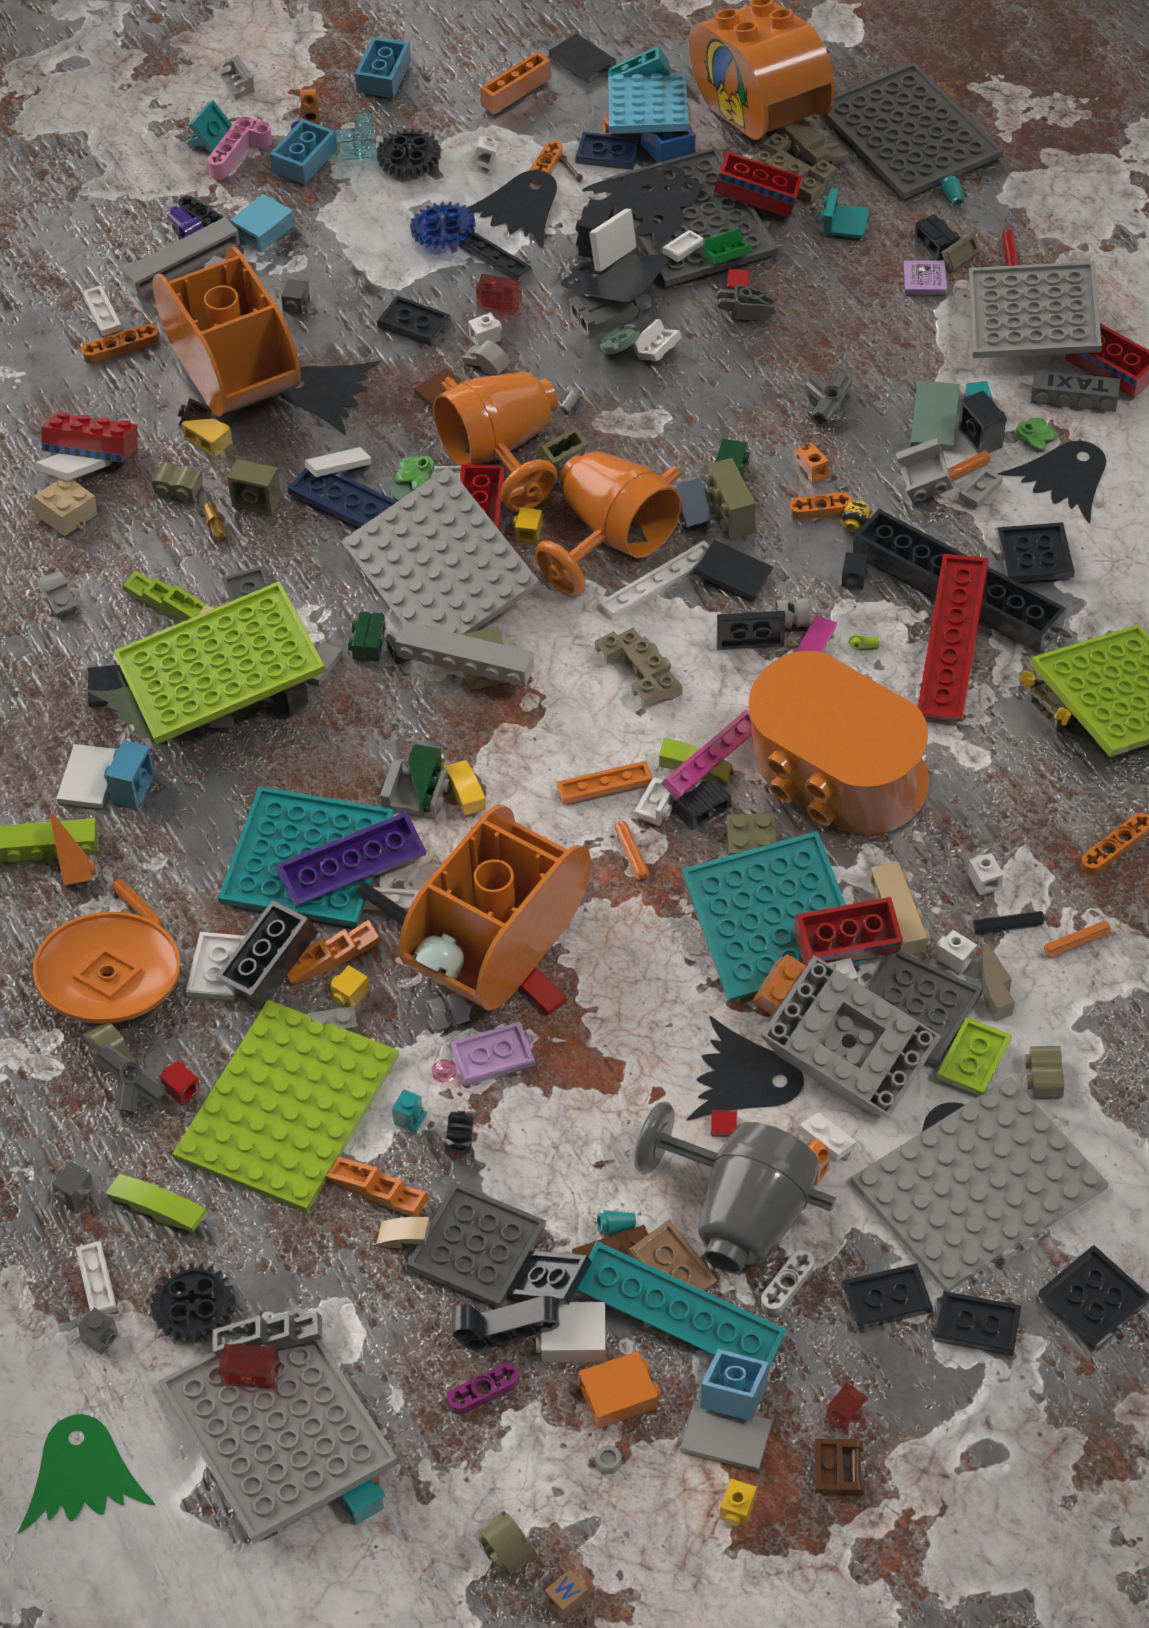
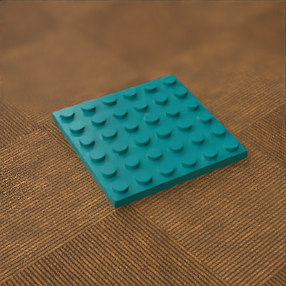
M258 786L218 896L219 904L265 911L273 900L310 920L356 928L366 899L356 892L361 882L295 908L285 887L276 874V864L394 816V810ZM374 877L366 879L364 882L371 885Z
M818 831L693 865L681 870L727 1002L756 995L775 962L787 954L803 964L793 927L796 914L846 905ZM859 959L852 962L854 966L866 963L867 959Z

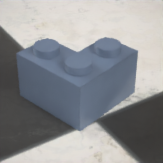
M688 477L670 484L678 491L681 498L679 519L682 527H689L712 520V507L710 502H707L705 496L707 487L705 482L701 481V477Z

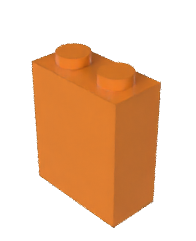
M788 954L777 960L751 1003L770 1015H774L807 966Z
M639 1351L579 1371L578 1384L581 1387L597 1429L657 1409L658 1398L661 1397L657 1383L651 1381L649 1374H651L649 1364L646 1359L642 1360Z

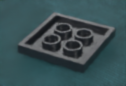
M1063 522L997 528L998 541L1007 577L1016 582L1074 578L1075 571Z
M1095 1245L1091 1246L1040 1289L1038 1296L1095 1349L1149 1303V1294Z

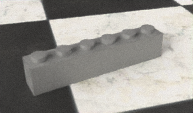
M224 217L123 268L125 285L137 297H140L153 290L154 275L162 274L167 281H171L207 263L213 256L218 257L226 253L227 248L240 246L238 230Z
M404 622L395 641L397 656L404 659L462 671L471 675L483 676L491 680L508 682L512 685L526 687L534 668V654L532 651L409 622Z

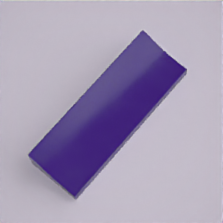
M406 811L277 863L276 874L285 887L294 907L298 908L425 856L426 850Z

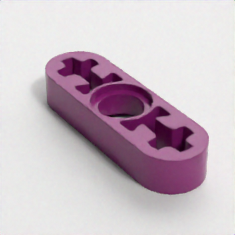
M504 1363L453 1388L448 1394L449 1409L458 1415L465 1414L515 1389L519 1384V1371L517 1367L510 1363ZM507 1373L508 1376H512V1380L508 1381L506 1378H503V1374ZM493 1378H495L496 1383L498 1382L499 1387H495ZM486 1383L490 1385L491 1390L487 1394H480L476 1391L477 1386ZM469 1390H472V1395L474 1399H472V1396L469 1395ZM460 1397L464 1399V1404L460 1405L459 1402H456L455 1398Z

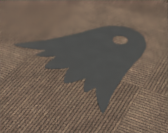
M130 687L109 691L86 690L90 694L108 702L107 707L118 710L120 721L133 724L141 739L149 737L155 749L159 747L165 758L175 769L167 740L159 744L155 743Z

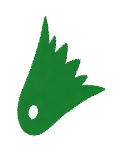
M71 1415L57 1422L47 1435L35 1490L18 1533L34 1523L45 1510H47L48 1520H51L61 1505L68 1519L73 1521L81 1511L84 1502L94 1512L103 1515L107 1496L120 1505H124L123 1494L143 1503L155 1505V1503L130 1473L103 1423L90 1415ZM76 1430L81 1431L84 1434L83 1442L78 1445L71 1444L68 1440L70 1433Z

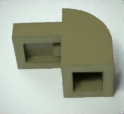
M98 1023L82 1034V1037L95 1056L107 1042L132 1062H136L124 1044V1038L111 1023Z

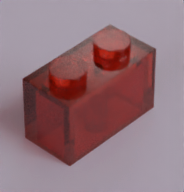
M481 274L476 286L477 306L516 313L522 301L521 281Z
M243 1343L224 1344L218 1368L222 1385L275 1389L281 1363L277 1347L270 1345H245Z

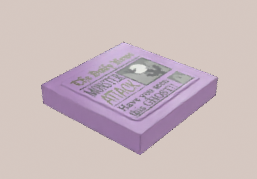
M904 261L905 295H946L945 261Z

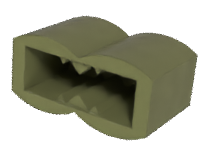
M161 463L152 480L155 493L160 496H175L183 501L194 500L203 484L200 470L192 467H180L172 463Z
M1030 1046L1029 1054H1025V1069H1030V1075H1027V1090H1032L1033 1098L1063 1097L1064 1074L1061 1047Z

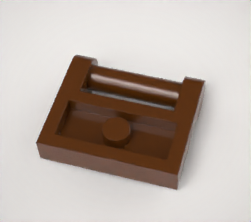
M815 1439V1494H849L855 1497L864 1495L865 1487L861 1477L863 1441L858 1439ZM842 1451L850 1453L851 1482H843Z

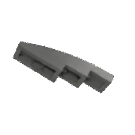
M314 1312L293 1319L288 1313L264 1320L259 1315L214 1329L213 1353L242 1354L270 1351L322 1339V1316L318 1312Z

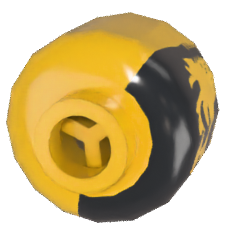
M863 501L849 502L842 513L841 524L847 531L855 533L872 516V510Z

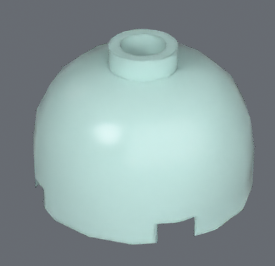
M443 933L442 937L434 935L426 937L418 945L413 955V958H416L415 960L437 972L446 971L445 975L456 979L464 963L463 952L455 944L457 939Z

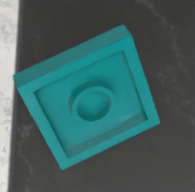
M214 100L208 102L188 125L194 134L186 143L191 149L196 146H205L211 154L232 127V123Z

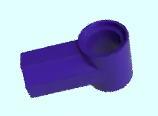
M177 205L172 207L167 214L168 220L178 229L182 239L204 228L198 217L192 218L182 207Z

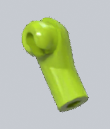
M854 634L849 638V644L854 650L879 648V637H865L860 634Z

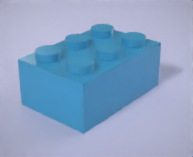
M372 37L355 72L357 92L394 98L411 62L410 44Z
M301 119L270 153L272 172L306 184L337 150L335 131Z

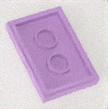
M520 1022L449 1042L464 1086L535 1066L533 1054Z

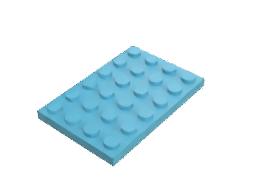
M678 72L663 76L660 73H654L651 76L633 74L632 77H624L617 74L608 77L609 134L689 131L686 74Z

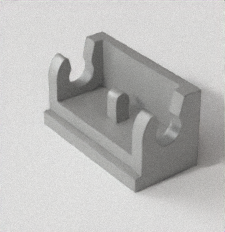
M235 55L234 58L221 63L222 67L230 65L229 69L220 72V76L235 99L255 92L253 77L239 55Z

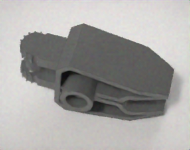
M741 284L735 286L734 290L719 289L716 294L718 308L730 311V316L734 319L763 320L771 317L775 308L772 305L774 299L766 292Z

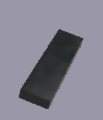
M474 231L459 241V247L518 283L533 273L530 265Z

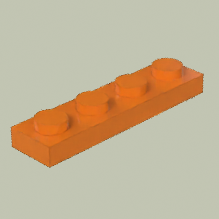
M642 761L557 781V789L562 804L566 805L650 784L653 778L647 761Z

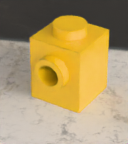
M520 507L518 516H514L513 520L516 542L537 544L542 528V510Z
M348 965L331 982L330 987L334 1002L339 1006L355 1007L369 991L368 977Z
M730 1479L720 1506V1519L731 1526L737 1527L740 1525L746 1527L756 1500L757 1487Z

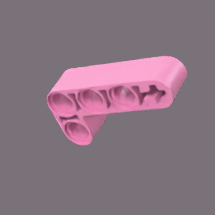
M246 116L238 118L208 158L211 178L215 180L226 178L250 145L258 148L270 147L273 143L270 124Z

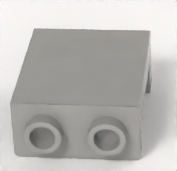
M937 438L896 453L905 478L906 492L912 504L954 489L945 456Z
M392 760L380 794L381 807L393 809L394 812L398 813L407 811L409 815L420 816L409 778V771L403 770L402 761ZM442 769L440 776H437L439 779L435 790L432 791L431 795L433 797L430 809H426L425 818L436 819L438 811L443 810L445 801L443 796L445 792H449L451 780L447 779V770Z

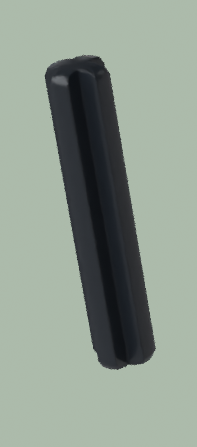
M361 882L357 887V894L403 925L408 911L368 883Z
M1042 911L976 919L973 921V929L976 934L1043 925L1044 914Z

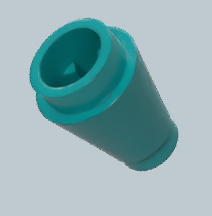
M955 176L944 178L941 182L942 191L954 206L962 205L964 198L960 180Z
M603 1210V1213L597 1214V1228L600 1234L605 1233L608 1236L636 1227L634 1212Z

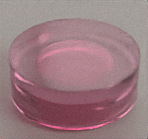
M444 1059L434 1063L432 1066L433 1078L438 1082L453 1080L457 1076L455 1062Z

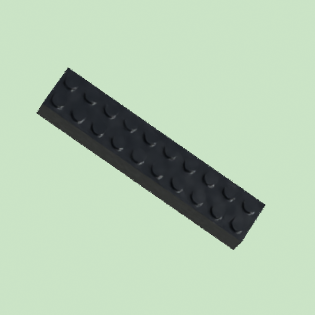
M878 509L854 534L853 553L868 555V561L935 598L943 554L967 556L881 509ZM988 567L979 621L1040 654L1064 626L1067 608Z

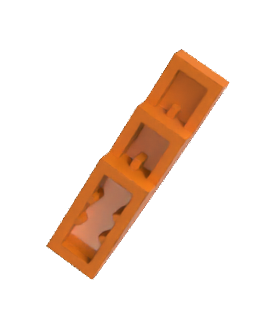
M367 920L349 933L344 929L326 942L321 938L307 947L287 976L292 984L318 976L357 957L382 940L372 923Z
M339 1156L326 1175V1179L354 1194L412 1217H418L429 1199L425 1191L407 1187L401 1179L381 1174L377 1167Z

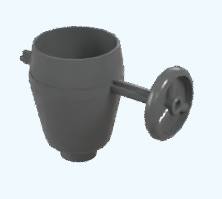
M661 1102L655 1105L643 1124L634 1154V1165L640 1174L651 1173L660 1163L665 1151L712 1167L700 1217L698 1234L701 1241L707 1246L704 1252L705 1259L711 1265L724 1272L740 1274L745 1265L755 1266L763 1263L796 1222L808 1203L830 1212L835 1206L836 1197L813 1189L820 1165L816 1154L804 1142L777 1127L759 1122L739 1124L727 1138L722 1148L719 1149V1152L716 1153L671 1136L675 1112L669 1102Z

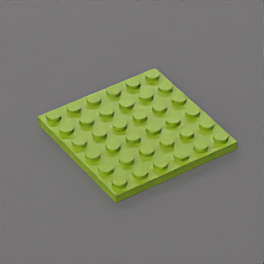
M1139 624L1031 658L1029 664L1110 757L1149 744V635Z

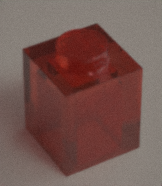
M846 1382L827 1405L826 1418L834 1427L842 1428L849 1432L866 1412L868 1397Z

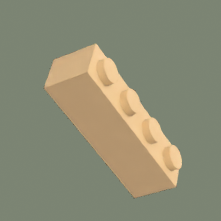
M899 862L871 867L870 884L876 899L892 898L903 938L900 951L908 955L926 952L927 941H930V935L927 927L922 925L920 908H916L914 904L915 895L913 890L908 888L906 871L901 870Z

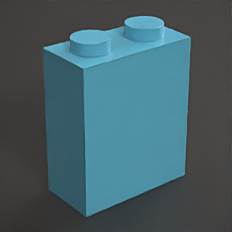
M262 194L234 216L230 223L238 230L240 240L262 252L294 227L293 211L276 202L273 198Z

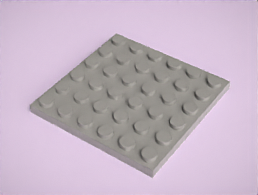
M1094 261L969 268L973 359L1102 352Z

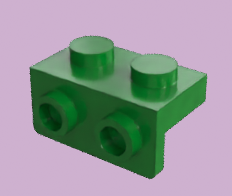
M740 228L703 239L706 259L715 265H724L728 260L742 259L747 254L753 253L751 244L743 240Z

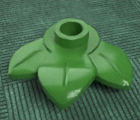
M1030 418L1027 422H1021L1016 427L1018 439L1029 442L1036 449L1045 450L1046 441L1058 438L1055 430L1046 426V421L1041 418Z
M409 456L399 462L402 468L397 472L395 482L411 481L412 488L415 490L427 482L429 476L434 472L435 463L433 459L429 456L419 458Z

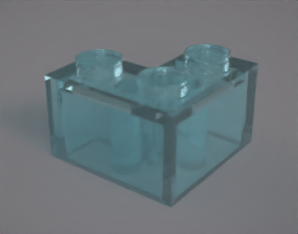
M373 113L354 115L355 128L335 130L339 161L377 157Z

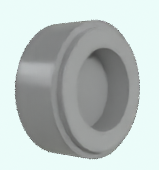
M607 1445L597 1450L595 1466L601 1473L614 1474L621 1468L622 1455L616 1447Z

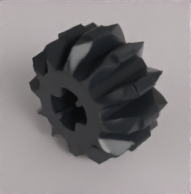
M451 1111L448 1115L446 1148L448 1151L459 1154L470 1152L474 1124L472 1113Z

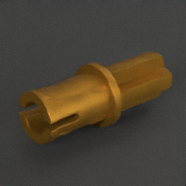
M207 503L203 507V512L207 518V526L211 528L214 538L222 541L227 536L223 525L224 519L219 515L216 504Z

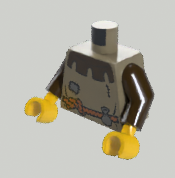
M1029 671L1022 673L1018 680L1024 682L1023 687L1025 689L1030 688L1028 704L1055 731H1058L1066 724L1075 725L1078 723V719L1044 680L1036 679Z

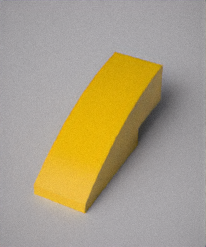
M464 760L444 766V770H447V778L451 780L450 786L464 816L486 810V798L468 762Z

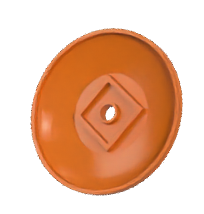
M124 912L92 913L64 923L45 938L38 948L33 962L34 984L45 1003L66 1017L88 1023L122 1022L151 1011L170 995L180 975V955L177 945L170 934L160 925L147 918ZM113 973V975L108 977L102 976V974Z

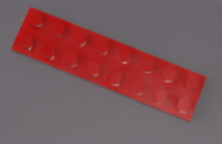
M943 554L918 701V708L925 718L963 722L989 564L987 557Z

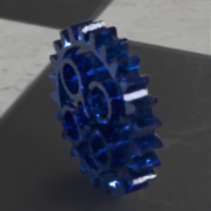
M444 201L440 205L433 203V207L427 205L426 210L419 209L420 214L415 213V218L411 219L410 224L412 238L415 239V242L419 241L420 245L426 244V248L433 245L434 249L438 246L444 249L445 245L452 248L453 243L460 245V240L467 241L466 236H472L471 232H475L474 227L476 226L474 213H471V209H466V205L460 207L459 202L452 205V201L446 205ZM444 215V221H443V222H444V229H445V231H444V234L442 235L441 216Z

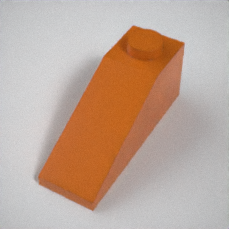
M50 815L64 886L93 880L92 875L96 874L94 860L89 861L87 854L56 815Z

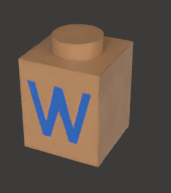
M569 1569L545 1589V1601L564 1621L589 1600V1585L580 1574L576 1576Z

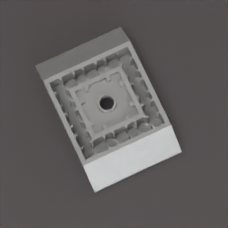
M813 956L761 1034V1037L779 1057L863 1111L889 1118L938 1043L941 1035L818 957ZM851 1037L855 1042V1046L846 1048L842 1045L841 1039Z

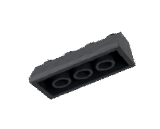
M272 900L216 975V978L243 1000L262 1009L313 941L318 931L307 917Z

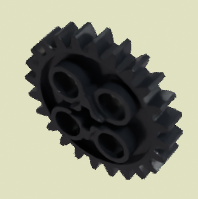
M414 128L410 132L404 129L403 133L396 130V135L389 133V138L383 137V142H379V147H377V161L379 166L383 167V171L388 170L389 175L396 173V177L402 174L404 179H406L407 175H411L414 178L415 174H418L420 177L422 172L428 174L429 169L434 170L435 165H438L439 159H441V148L438 140H435L434 135L429 137V132L422 134L421 129L418 132H414Z
M190 1263L188 1270H185L180 1265L179 1273L177 1274L170 1270L171 1277L168 1279L162 1276L163 1285H155L157 1293L151 1294L153 1303L150 1304L158 1330L163 1329L164 1336L172 1333L173 1341H176L181 1336L183 1344H186L189 1338H192L194 1344H197L198 1337L201 1336L206 1342L208 1340L207 1334L211 1333L213 1335L214 1329L225 1326L223 1321L231 1322L230 1313H235L236 1311L234 1303H236L233 1285H230L229 1278H223L221 1270L215 1273L212 1265L205 1270L203 1263L199 1265L198 1269H194L193 1263ZM206 1288L211 1289L208 1292H201L203 1289ZM179 1291H185L181 1295H175ZM207 1311L212 1312L211 1314L206 1316L202 1315L204 1312ZM180 1314H185L183 1318H176Z

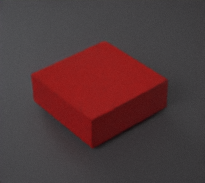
M712 1110L711 1136L729 1137L737 1126V1111Z

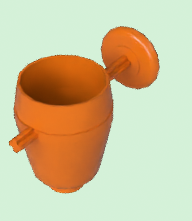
M528 372L467 379L459 384L453 378L446 377L445 381L441 383L446 391L435 398L433 412L438 435L450 458L458 466L462 464L484 465L500 459L511 473L504 481L500 491L502 505L509 511L519 512L520 507L532 509L541 504L555 488L558 479L556 467L550 461L541 459L528 461L520 465L511 451L548 427L551 412L556 411L558 408L557 394L551 382L545 378L538 380L533 374ZM470 445L471 454L464 453Z
M599 451L588 452L583 456L575 455L570 458L560 474L563 496L570 508L593 533L570 553L555 542L541 541L535 548V558L546 579L560 592L568 596H580L585 590V577L577 562L601 542L636 558L647 557L657 551L670 537L681 513V498L678 491L670 485L681 476L676 466L671 467L661 476L647 467ZM631 522L641 525L647 542L627 543Z

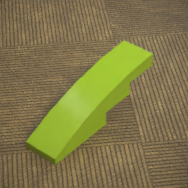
M136 570L122 588L123 591L140 601L185 621L198 616L204 605L209 606L177 585L171 588L159 579L154 578L150 580Z
M122 1174L117 1176L105 1193L110 1200L128 1204L133 1211L151 1215L156 1222L193 1232L207 1213L204 1207L184 1197Z

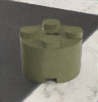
M502 1511L474 1534L480 1543L479 1546L488 1558H492L496 1564L495 1567L504 1579L513 1575L537 1556L531 1543L529 1545L526 1544L527 1540L522 1530L505 1511Z

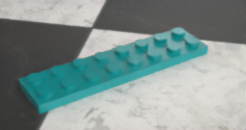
M596 1241L588 1257L592 1263L577 1289L578 1292L599 1302H605L606 1305L715 1356L717 1350L720 1349L769 1362L770 1369L787 1333L786 1329Z

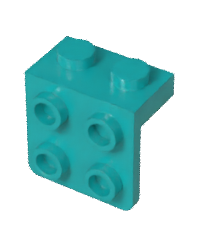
M830 188L829 196H825L824 208L826 210L821 211L820 222H824L823 234L863 238L869 209L838 205L839 189Z

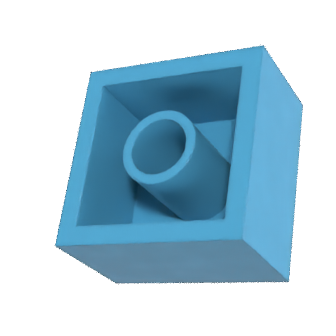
M123 740L120 747L116 748L113 761L110 766L106 767L104 772V778L108 786L107 791L110 794L112 804L138 810L155 776L149 746Z
M718 1349L701 1384L700 1408L752 1421L767 1388L769 1362Z

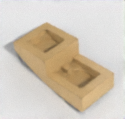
M403 1217L381 1222L377 1247L402 1249L403 1243L426 1245L430 1227L429 1217Z

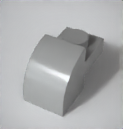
M488 340L481 346L474 345L470 347L468 352L462 357L464 364L480 366L483 373L499 375L511 363L504 350Z
M60 571L38 579V584L46 600L49 601L56 617L77 608L67 587V581Z

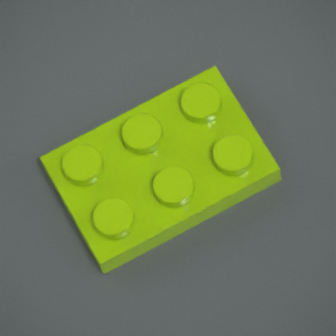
M966 1017L937 1073V1079L975 1095H984L1011 1042L1012 1035Z

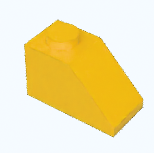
M216 419L184 421L182 423L184 439L213 457L219 455L232 444L229 426Z

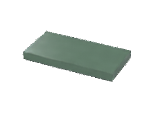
M917 380L910 447L937 438L942 450H953L960 384Z

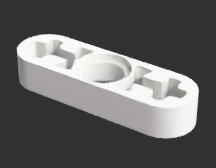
M799 1250L793 1253L762 1293L761 1307L765 1313L770 1315L781 1313L813 1272L814 1257L810 1252ZM807 1261V1266L803 1264L797 1273L798 1262ZM785 1277H789L795 1281V1284L792 1287H784L780 1281ZM778 1291L780 1294L778 1295L777 1303L768 1304V1300H773Z

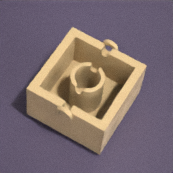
M59 479L33 496L35 515L63 536H66L76 528L82 529L85 526V522L97 515L95 495L74 480L65 481Z

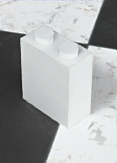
M570 1302L569 1305L559 1304V1327L541 1333V1337H536V1353L542 1354V1363L606 1362L605 1302Z

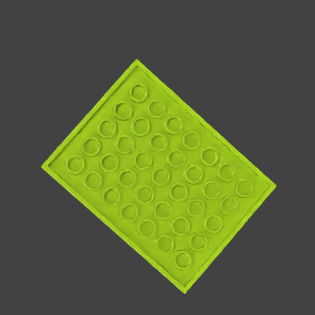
M280 581L113 651L156 744L327 672Z
M268 1000L172 1153L173 1159L308 1213L327 1180L326 1175L336 1158L342 1155L398 1059L399 1050L328 1022L324 1026L319 1021L312 1022V1016Z

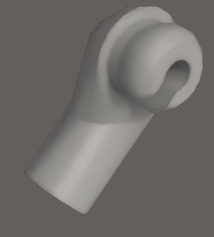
M568 386L565 389L566 398L560 405V408L566 413H569L580 394L579 390L572 386Z

